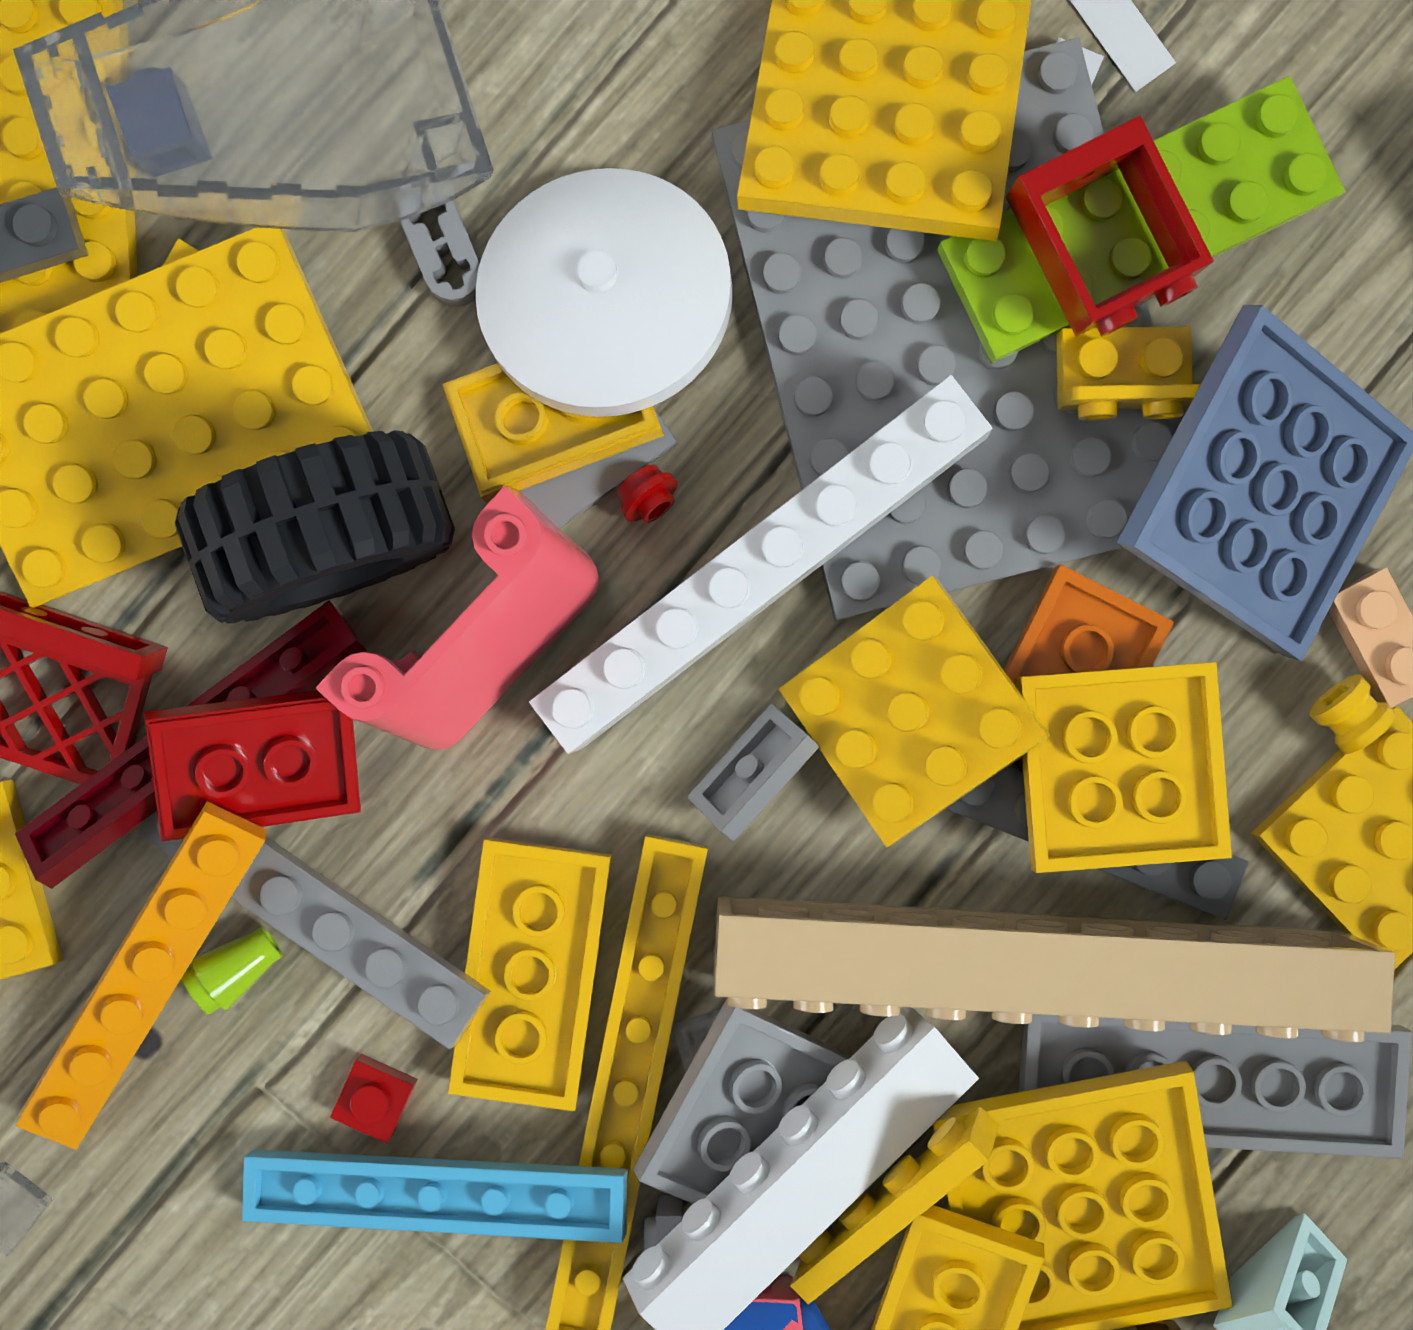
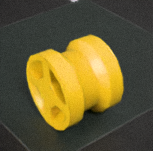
M1354 674L1335 684L1318 698L1309 711L1310 717L1318 725L1328 726L1335 733V744L1346 754L1357 752L1378 739L1388 730L1396 718L1395 711L1387 702H1377L1370 695L1371 686L1361 674Z

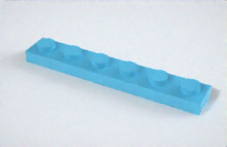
M254 1149L244 1156L242 1221L622 1243L627 1233L628 1169Z

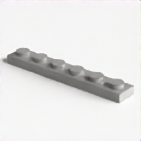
M157 811L147 818L138 832L139 835L171 857H174L184 840L161 842ZM267 837L231 896L237 903L449 1050L458 1043L491 992Z

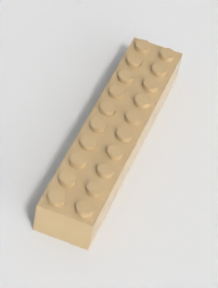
M718 896L713 973L715 997H727V1005L741 1009L766 1008L768 999L794 1001V1009L811 1013L833 1011V1003L859 1004V1011L861 1013L882 1017L899 1015L900 1007L926 1008L927 1016L942 1020H963L966 1018V1010L992 1012V1019L1012 1024H1028L1032 1022L1033 1014L1058 1015L1059 1023L1083 1028L1099 1026V1018L1124 1019V1026L1143 1031L1165 1030V1021L1187 1022L1190 1023L1191 1030L1212 1035L1231 1034L1232 1025L1256 1026V1033L1274 1038H1297L1298 1029L1322 1030L1321 1035L1328 1039L1343 1042H1363L1365 1032L1391 1034L1395 952L1340 930Z

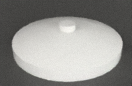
M603 168L576 172L553 180L531 192L512 208L496 227L483 252L476 280V309L481 331L502 370L521 390L537 401L549 407L582 416L605 417L634 413L652 407L678 393L695 379L714 356L727 329L732 305V279L728 255L722 237L706 211L686 192L672 183L644 172L628 169Z

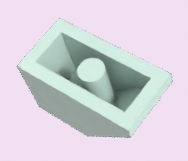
M1305 1213L1295 1216L1230 1277L1229 1288L1233 1308L1218 1310L1213 1326L1217 1330H1327L1347 1258Z

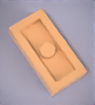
M1388 568L1375 569L1341 587L1328 612L1362 676L1370 684V691L1377 702H1387L1393 708L1413 697V616Z

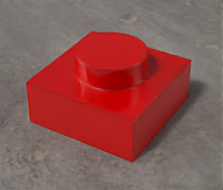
M360 1054L353 1064L330 1118L388 1144L418 1079Z

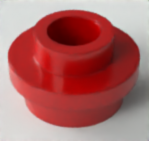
M655 464L637 470L621 484L617 491V497L622 502L621 513L630 522L643 519L645 523L657 520L673 506L675 498L672 495L677 489V480L670 472L662 473Z

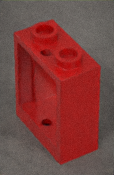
M1141 115L1020 175L1005 196L1076 337L1097 327L1101 337L1126 326L1138 318L1134 308L1155 297L1160 307L1182 298L1198 288L1194 277L1214 262ZM1119 169L1169 268L1095 305L1046 205Z

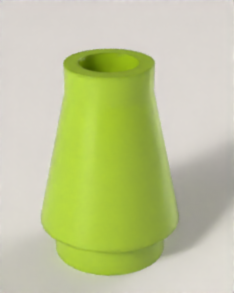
M261 925L245 936L195 956L191 962L192 966L186 970L181 979L195 1003L206 1014L211 1015L220 1008L228 1011L261 975L284 955L270 932Z

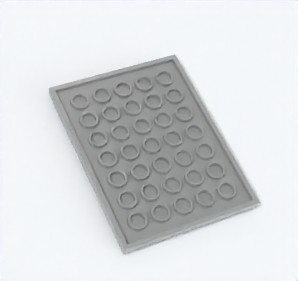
M1079 37L1024 51L1005 196L1020 175L1104 134ZM750 120L712 129V142L801 491L950 375L954 377L993 428L986 440L821 565L834 621L888 608L931 576L937 577L946 591L951 592L1124 548L1117 541L1179 426L1177 418L1144 419L1142 409H1118L1117 418L1086 421L1078 419V410H1058L1056 334L991 364L937 251L940 242L952 236L738 210L737 193ZM1005 196L1002 212L1011 209ZM1147 302L1134 308L1138 318L1124 326L1153 327Z

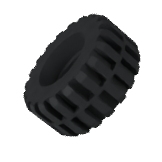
M397 430L389 433L373 431L361 436L347 435L317 445L313 443L295 448V451L280 456L274 455L257 461L255 465L245 469L232 471L223 475L221 480L215 483H208L197 489L195 495L186 497L181 502L175 520V527L205 611L219 622H226L227 624L237 623L242 620L248 622L266 616L288 613L295 609L317 605L323 601L336 597L339 598L354 593L356 590L384 582L388 578L415 569L416 566L435 559L436 555L446 552L449 546H452L455 532L453 521L426 446L410 433L406 434L404 431Z

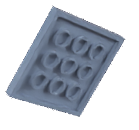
M1243 305L1117 543L1282 656L1302 661L1413 453V431L1263 305Z

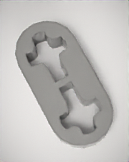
M425 184L414 187L402 199L399 216L424 280L435 297L445 305L453 307L466 306L476 300V280L480 261L459 210L448 192L439 186ZM430 203L436 211L446 210V212L438 216V222L444 237L435 241L424 223L414 224L423 218L421 207ZM450 251L461 269L471 268L470 271L462 275L464 286L456 290L448 282L439 283L438 281L447 275L441 255Z

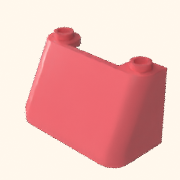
M504 486L482 509L474 522L472 531L476 552L498 576L422 657L416 651L410 652L402 659L393 661L374 652L364 651L351 654L339 662L316 689L338 710L356 721L423 748L433 750L449 748L464 737L592 601L598 591L600 580L597 566L587 553L556 526L521 491Z

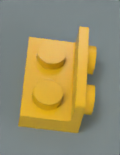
M1191 326L1122 327L1101 337L1097 328H1093L1077 337L1072 328H1062L1056 333L1058 410H1078L1079 420L1114 419L1118 417V409H1142L1144 419L1178 418L1183 416V408L1190 406L1201 385L1192 384Z

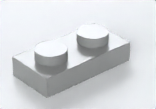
M771 703L687 798L724 835L734 842L820 746Z

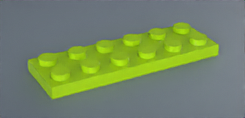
M1287 76L1153 140L1212 258L1328 204L1346 192L1291 76ZM1119 169L1046 205L1095 305L1169 268ZM1012 209L1002 212L997 241L952 236L940 242L937 251L991 364L1058 333L1062 328L1070 327Z

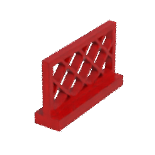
M0 591V646L11 664L0 670V680L16 673L33 703L32 706L10 717L0 700V733L4 738H0V758L77 784H82L98 771L86 767L74 743L98 731L111 754L109 763L134 745L152 675L162 671L168 647L44 605L32 608L26 599ZM21 649L32 652L33 654L24 657ZM44 657L58 661L71 683V686L50 697L46 696L30 667V664ZM81 669L94 674L85 678ZM104 677L130 685L123 711L107 718L90 687V684ZM76 692L94 725L70 737L52 704ZM36 712L40 715L56 744L42 752L28 748L14 723ZM120 720L116 734L111 724ZM60 751L64 759L52 756V754Z

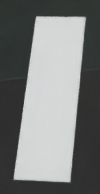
M1070 0L1135 92L1176 64L1131 0Z

